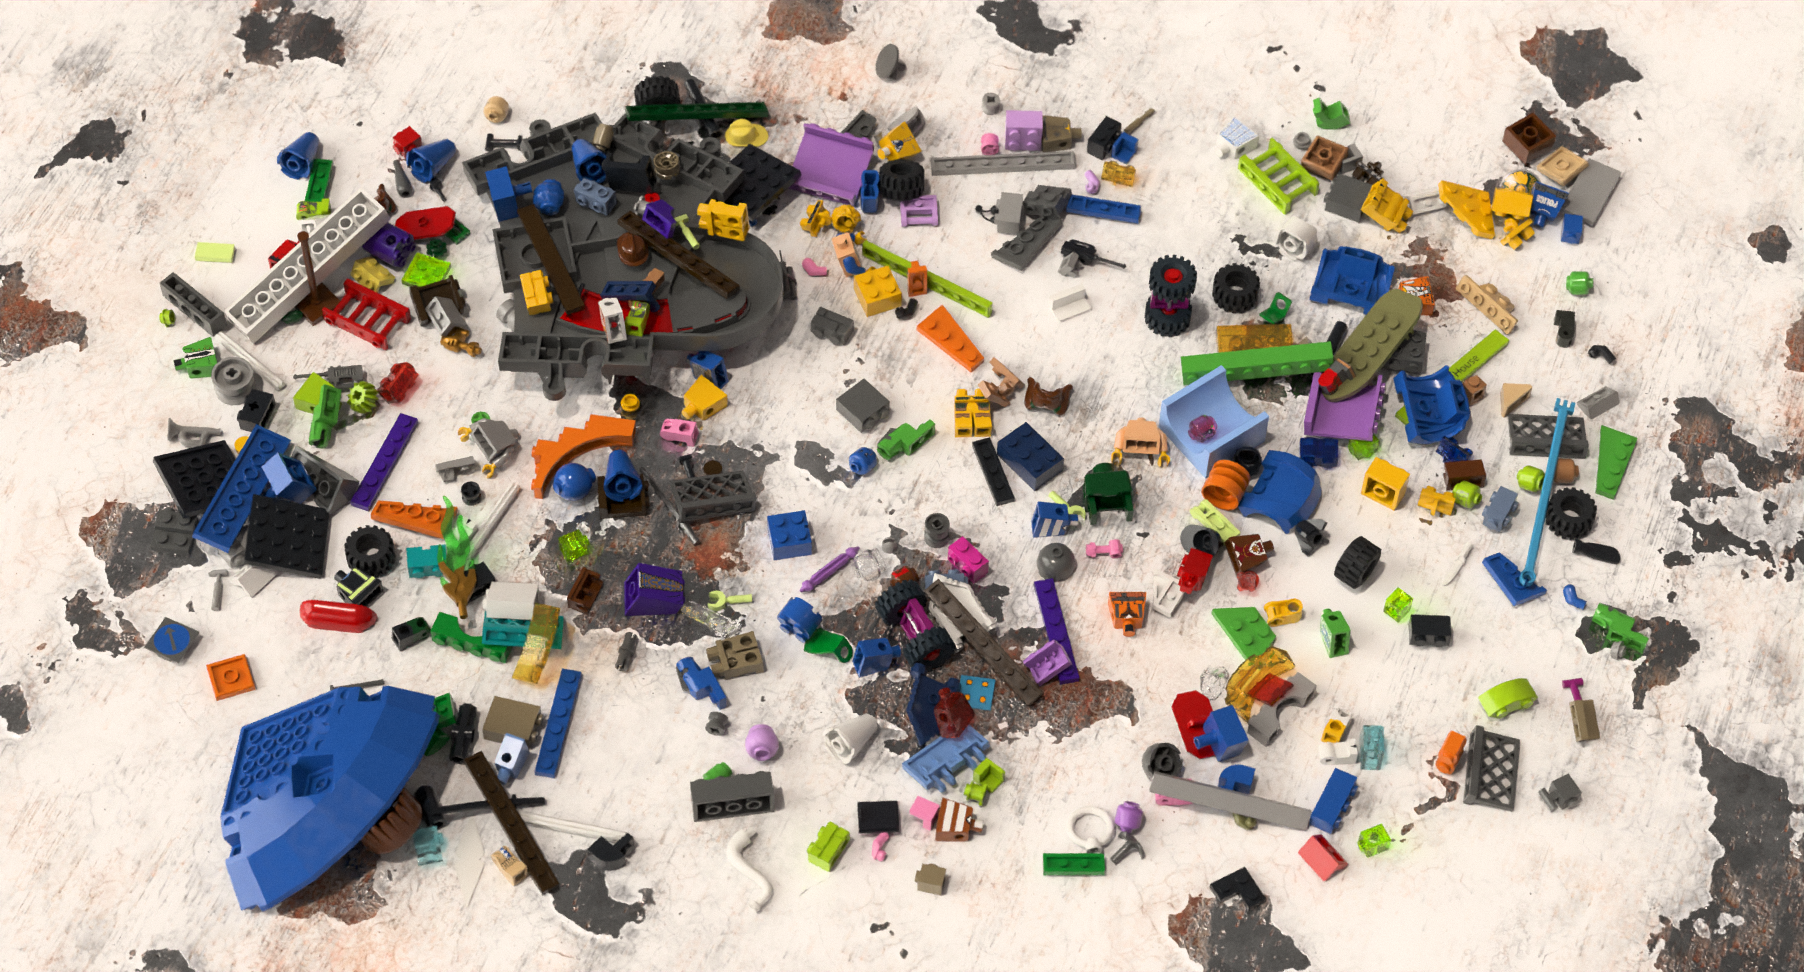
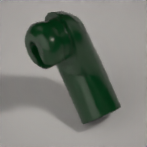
M293 310L280 320L290 325L300 321L303 318V313L300 310Z

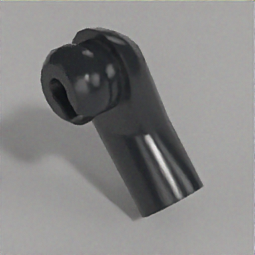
M911 298L907 308L897 307L895 309L896 317L903 320L913 316L918 301Z

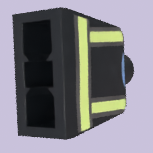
M354 568L348 574L339 570L334 576V579L339 582L336 586L338 595L345 603L367 607L383 592L380 579L358 568Z

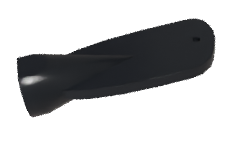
M1578 539L1574 541L1572 553L1584 554L1590 558L1611 564H1619L1620 554L1614 547L1590 542L1585 543Z

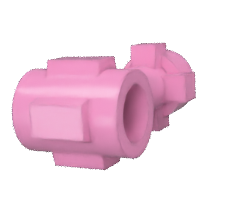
M1118 539L1110 540L1109 545L1096 546L1095 542H1090V544H1086V556H1091L1092 558L1096 557V554L1110 553L1111 558H1119L1122 556L1123 546Z

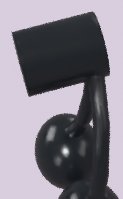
M977 205L975 212L981 213L983 218L994 224L995 216L987 219L982 212H991L992 215L998 214L999 210H996V205H993L987 211L982 210L981 205Z

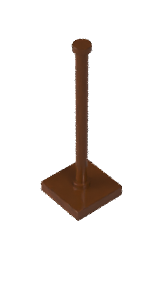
M301 231L298 233L297 238L301 243L310 293L294 308L300 310L303 313V317L312 326H315L324 320L322 309L326 307L333 311L340 300L322 282L318 286L316 285L308 244L309 234L306 231Z

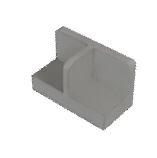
M435 296L425 308L440 336L446 337L454 326L465 328L467 325L452 299Z

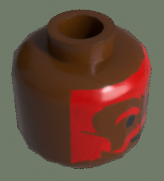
M903 566L891 573L892 580L889 583L893 587L895 583H902L903 580L908 582L910 579L917 581V583L920 580L913 567Z

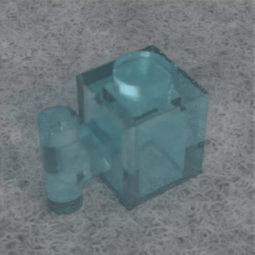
M436 826L418 829L413 835L418 865L442 862L443 858L440 845H444L442 833L437 832Z

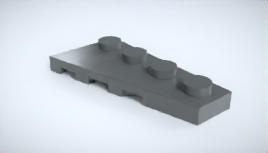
M1039 217L1029 225L1028 229L1018 232L1016 234L1017 237L1003 243V247L999 250H993L991 258L1022 271L1062 225V218Z

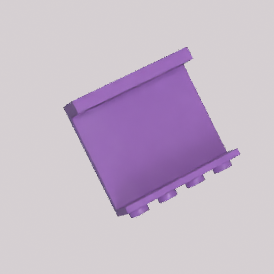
M804 123L805 132L793 163V167L800 170L802 176L788 189L854 207L861 189L862 172L868 169L874 152L873 142L866 137L858 138L854 137L851 133L845 132L843 134L833 128L825 129L814 123Z
M1314 372L1304 419V435L1373 441L1374 434L1378 432V422L1376 420L1380 421L1381 409L1379 407L1383 406V396L1381 394H1385L1386 383H1382V375H1378L1377 385L1372 387L1367 385L1351 397L1337 402H1330L1325 399L1318 383L1322 372Z

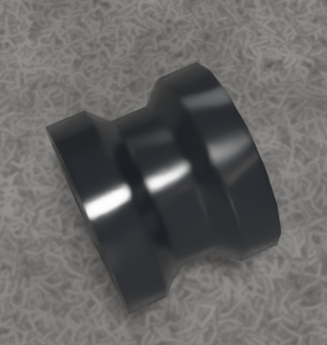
M473 481L462 485L461 494L463 502L469 506L478 504L481 500L479 485Z

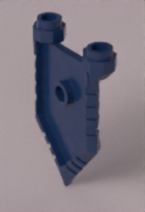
M915 663L910 671L915 682H913L912 694H910V702H908L906 711L916 732L918 743L921 746L931 740V738H934L935 735L940 734L950 720V715H952V709L954 708L953 703H955V697L961 689V684L957 678H949L943 684L926 677V666ZM941 689H943L945 693L944 697L940 698L938 692Z

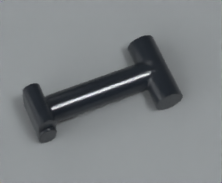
M489 133L486 138L485 151H492L493 146H513L521 151L520 144L523 136L518 135V139H494V135Z
M691 454L680 456L679 463L684 465L687 478L695 477L691 465L693 460ZM698 483V484H695V485H694V486L699 487V488H701V489L704 488V485L701 484V483Z

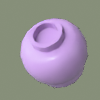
M758 724L750 728L745 739L746 752L751 758L759 761L772 758L779 747L778 738L773 728L765 724Z

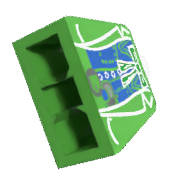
M1329 608L1322 610L1320 613V634L1329 658L1347 655L1349 652L1351 630L1341 611L1332 612Z

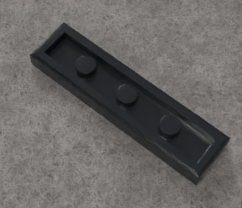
M990 437L973 441V450L996 506L1015 502V497Z

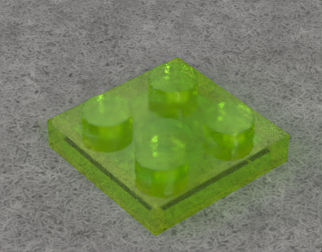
M417 252L401 280L402 284L409 287L417 285L418 288L444 280L451 269V263Z

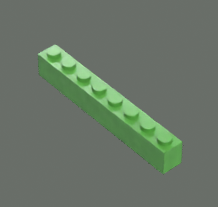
M1331 341L1181 356L1183 386L1193 383L1221 365L1226 369L1227 381L1325 372L1333 364Z

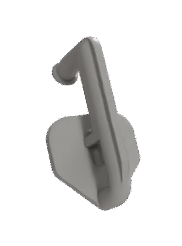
M915 106L898 117L888 127V131L890 132L904 121L908 126L916 117L917 121L909 127L915 138L923 128L924 116L920 109ZM882 132L872 135L878 145L879 140L883 138Z

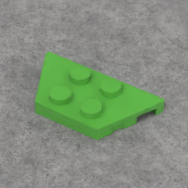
M1255 607L1213 609L1211 614L1250 668L1252 670L1256 669L1258 662L1265 656L1268 648L1276 640L1274 632Z

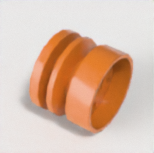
M1218 460L1214 463L1209 477L1202 487V496L1216 508L1228 511L1234 510L1238 507L1251 477L1249 472L1238 463L1230 460Z

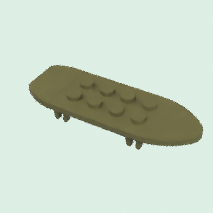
M1392 289L1378 299L1333 356V363L1338 358L1342 359L1352 366L1356 376L1351 381L1346 379L1338 387L1336 393L1332 395L1323 393L1326 400L1330 402L1341 401L1358 393L1367 385L1373 386L1372 380L1377 381L1378 372L1404 339L1409 340L1408 334H1414L1413 327L1417 324L1423 308L1420 297L1399 289Z

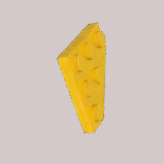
M1441 180L1438 184L1440 199L1445 204L1447 202L1454 209L1453 213L1462 222L1466 221L1472 227L1471 231L1476 236L1492 239L1495 236L1489 192Z

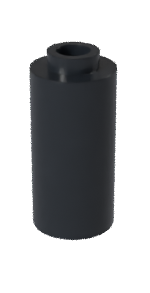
M426 785L418 787L414 797L422 807V816L428 830L437 831L447 824L445 815H431L433 810L441 807L433 788Z

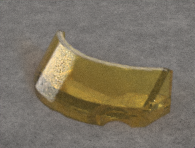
M539 603L534 604L526 640L512 674V679L531 685L538 683L554 641L560 608Z
M1273 646L1266 648L1263 654H1253L1247 658L1230 676L1225 688L1227 691L1225 703L1227 706L1233 705L1237 715L1246 723L1250 719L1252 705L1261 690L1279 675L1296 667L1288 652Z

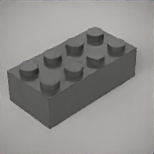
M758 771L754 774L746 775L737 774L731 777L719 776L714 779H697L690 782L694 822L775 812L771 771Z

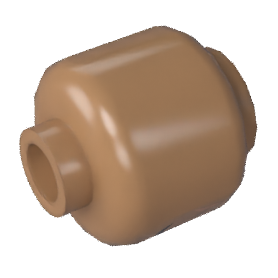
M1558 458L1554 481L1556 483H1572L1575 477L1579 475L1578 465H1575L1572 459Z

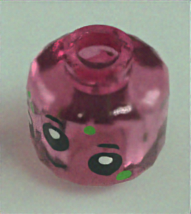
M1200 415L1189 423L1188 434L1192 440L1203 443L1216 434L1217 423L1211 416Z

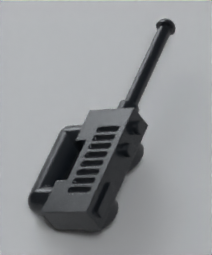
M1071 239L1070 241H1065L1061 248L1060 254H1063L1064 257L1075 252L1079 255L1078 259L1085 264L1098 260L1122 267L1123 269L1126 268L1125 263L1121 264L1098 257L1095 246Z

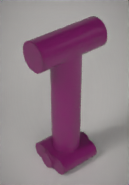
M1583 679L1562 680V687H1570L1574 701L1582 700L1578 686H1583Z

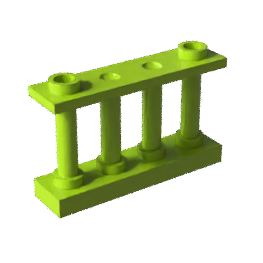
M1273 137L1269 140L1268 151L1253 160L1249 159L1245 154L1239 158L1238 170L1284 215L1290 212L1292 200L1308 190L1314 196L1318 194V180L1312 177ZM1272 156L1279 161L1265 171H1261L1257 167L1258 164ZM1284 167L1291 172V174L1276 183L1269 178V176ZM1296 178L1303 184L1289 194H1285L1280 189Z

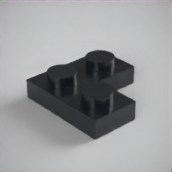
M1246 867L1210 883L1209 886L1219 903L1238 895L1248 911L1266 903V897Z

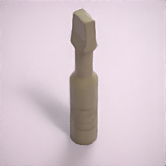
M1150 108L1144 115L1128 125L1124 132L1130 134L1142 124L1143 120L1150 117L1155 112V109Z

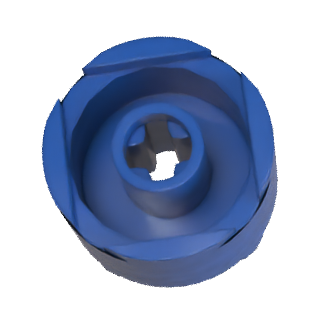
M791 597L777 615V620L781 623L780 629L787 634L790 632L794 633L795 637L803 643L811 637L823 621V618L819 612L815 614L812 611L814 607L798 597H795L794 600Z

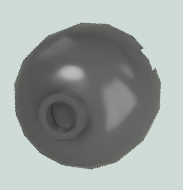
M1051 543L1044 546L1037 557L1038 573L1044 579L1053 578L1054 582L1062 579L1067 580L1075 569V557L1072 550L1061 543Z
M1166 742L1155 743L1149 746L1142 756L1144 773L1151 780L1154 771L1178 777L1183 765L1179 756L1181 754L1180 750L1175 745Z

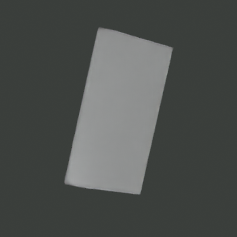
M1605 386L1578 401L1577 406L1588 418L1593 419L1620 403L1618 392Z

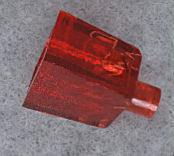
M943 688L938 692L941 700L934 708L940 735L942 738H959L975 716V712L963 693L951 692L949 688Z

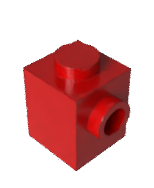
M410 126L393 136L394 151L397 154H401L405 159L407 152L422 146L421 136Z

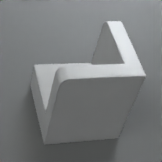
M1355 143L1348 145V157L1342 161L1339 170L1341 174L1355 170V163L1358 160L1362 162L1363 155Z

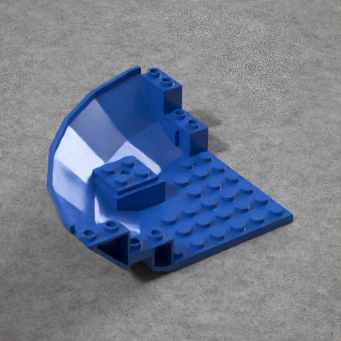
M383 686L382 691L369 696L361 687H338L241 727L220 815L222 837L232 846L229 858L225 859L226 868L241 910L247 908L254 909L257 905L262 911L274 907L315 881L361 840L392 805L419 766L439 721L440 715L433 711L435 709V696L392 686Z

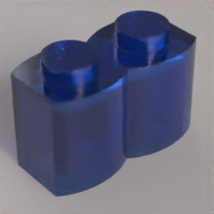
M1300 438L1299 458L1311 467L1321 466L1326 469L1336 467L1338 464V440L1333 438Z

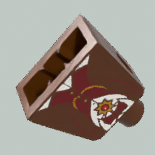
M1259 534L1233 536L1224 542L1236 577L1262 565L1268 560L1266 553L1274 551L1272 541L1262 542Z

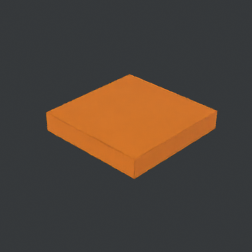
M245 654L206 665L216 701L256 690Z

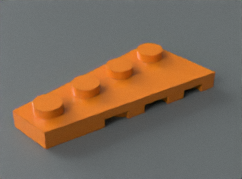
M943 305L917 325L918 332L969 372H973L984 362L982 354Z
M378 500L371 512V519L444 539L458 512V507L451 506L450 509L441 508V505L422 507L421 504L417 503L404 505L403 502Z

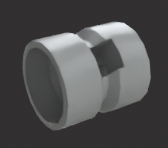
M508 299L498 308L496 317L503 323H506L513 332L515 320L514 300Z

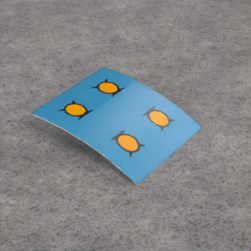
M961 675V689L958 692L956 706L990 711L995 679Z

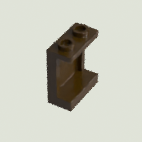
M449 275L447 279L418 288L417 285L409 287V294L420 326L433 323L425 308L435 296L452 299L460 314H463L466 303L464 297H460L458 290H460L459 282L457 279L454 280L453 275Z
M639 474L642 480L640 494L632 500L629 498L623 499V502L614 501L607 497L604 491L605 476H597L600 519L646 516V508H650L649 496L645 497V492H648V480H644L643 474Z

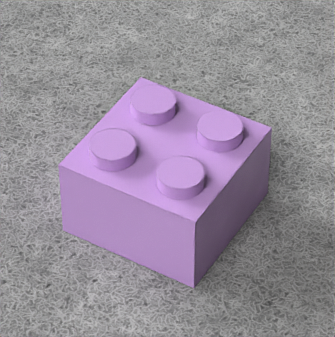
M1006 110L1005 150L1041 151L1042 111Z

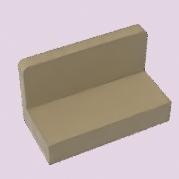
M1590 699L1570 702L1569 706L1576 742L1599 739L1600 734L1594 701Z

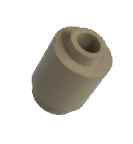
M599 124V127L596 128L592 145L601 152L610 149L614 135L613 127Z

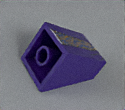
M638 563L624 581L625 616L676 614L685 604V596H683L685 581L682 578V571Z

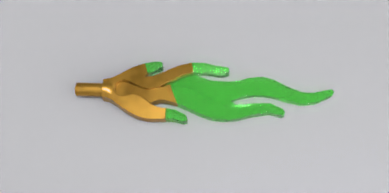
M443 496L447 510L441 524V533L446 542L447 555L446 560H444L442 546L439 544L437 561L438 567L449 582L444 577H440V582L445 593L459 608L460 619H467L466 606L477 582L474 568L475 560L473 558L470 560L468 576L465 577L464 570L470 554V540L462 525V515L458 517L456 522L460 538L458 541L452 531L454 508L452 502L446 496Z

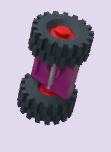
M1174 254L1171 258H1169V255H1165L1164 259L1162 257L1158 258V261H1155L1150 269L1149 288L1150 291L1152 290V293L1146 302L1144 318L1150 330L1154 329L1153 333L1156 335L1160 332L1162 337L1165 334H1168V337H1173L1174 333L1178 336L1180 331L1184 333L1186 327L1188 328L1191 322L1192 305H1190L1189 298L1191 293L1193 294L1195 291L1197 270H1195L1194 264L1191 265L1189 259L1184 261L1183 256L1176 258L1177 255Z
M909 579L907 582V580H903L902 583L897 582L895 586L888 587L889 590H884L882 596H878L875 608L885 624L896 626L899 623L909 638L910 643H907L905 645L906 648L903 649V655L909 665L913 667L915 663L923 664L926 666L927 672L932 671V668L936 669L939 667L938 665L946 663L945 660L950 659L951 654L955 653V643L944 627L938 626L935 628L932 621L927 617L924 611V607L927 605V597L917 581Z

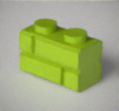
M828 822L826 827L822 826L817 834L818 839L815 843L811 842L807 849L808 861L827 872L831 870L850 841V832L832 822Z

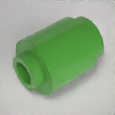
M725 762L717 763L703 775V779H714L719 776L730 777L733 772Z

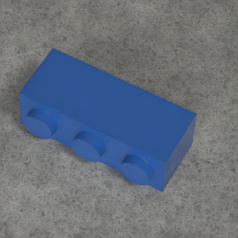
M1335 767L1311 814L1309 825L1329 834L1332 833L1334 828L1338 829L1342 821V817H1340L1342 812L1346 813L1349 808L1350 802L1348 800L1350 796L1354 797L1359 786L1356 785L1358 777Z

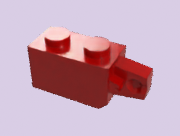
M1194 548L1190 549L1188 555L1184 554L1177 573V577H1180L1178 583L1180 591L1191 594L1193 590L1200 591L1202 589L1213 555Z

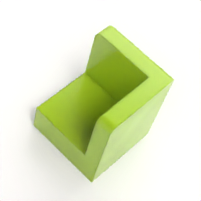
M987 757L973 772V781L981 786H984V783H988L987 791L991 794L1005 779V771Z

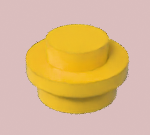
M627 394L621 400V407L626 412H634L640 406L639 399L633 394Z

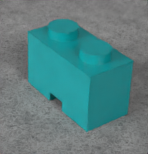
M446 544L432 545L430 549L422 550V546L406 548L409 578L442 576L443 573L438 567V563L443 561L448 567Z

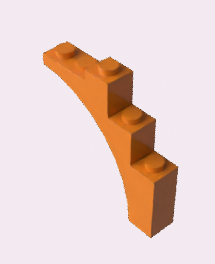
M591 414L589 421L585 422L584 429L564 427L563 434H559L558 442L538 439L537 445L532 448V457L535 459L536 465L535 474L537 476L536 479L532 480L531 490H534L535 498L543 499L546 488L558 469L575 457L602 447H633L636 435V420Z

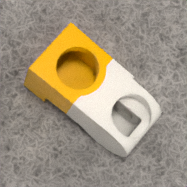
M1337 708L1323 731L1321 741L1324 743L1340 742L1351 722L1353 714Z

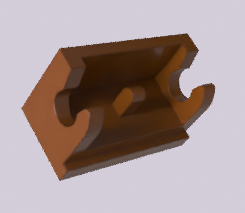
M1482 459L1444 462L1445 473H1443L1446 491L1453 490L1455 485L1462 481H1467L1480 488H1484L1486 472Z
M586 567L582 568L567 596L568 608L588 615L604 584V581L600 580L601 575L599 573L588 570Z

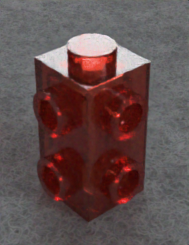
M396 363L390 368L389 375L379 383L378 394L388 404L399 403L405 398L407 390L415 385V380L419 374L410 363Z

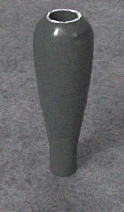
M395 160L393 165L397 192L400 196L407 197L412 192L411 184L401 167L400 161Z

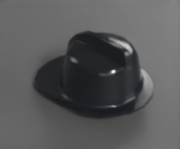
M1191 524L1186 526L1180 536L1182 547L1188 553L1191 548L1211 554L1214 557L1221 546L1224 545L1220 534L1216 530L1200 525Z

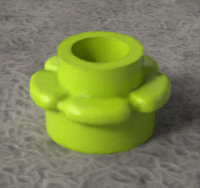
M163 309L159 315L160 322L165 324L166 327L175 323L173 310Z

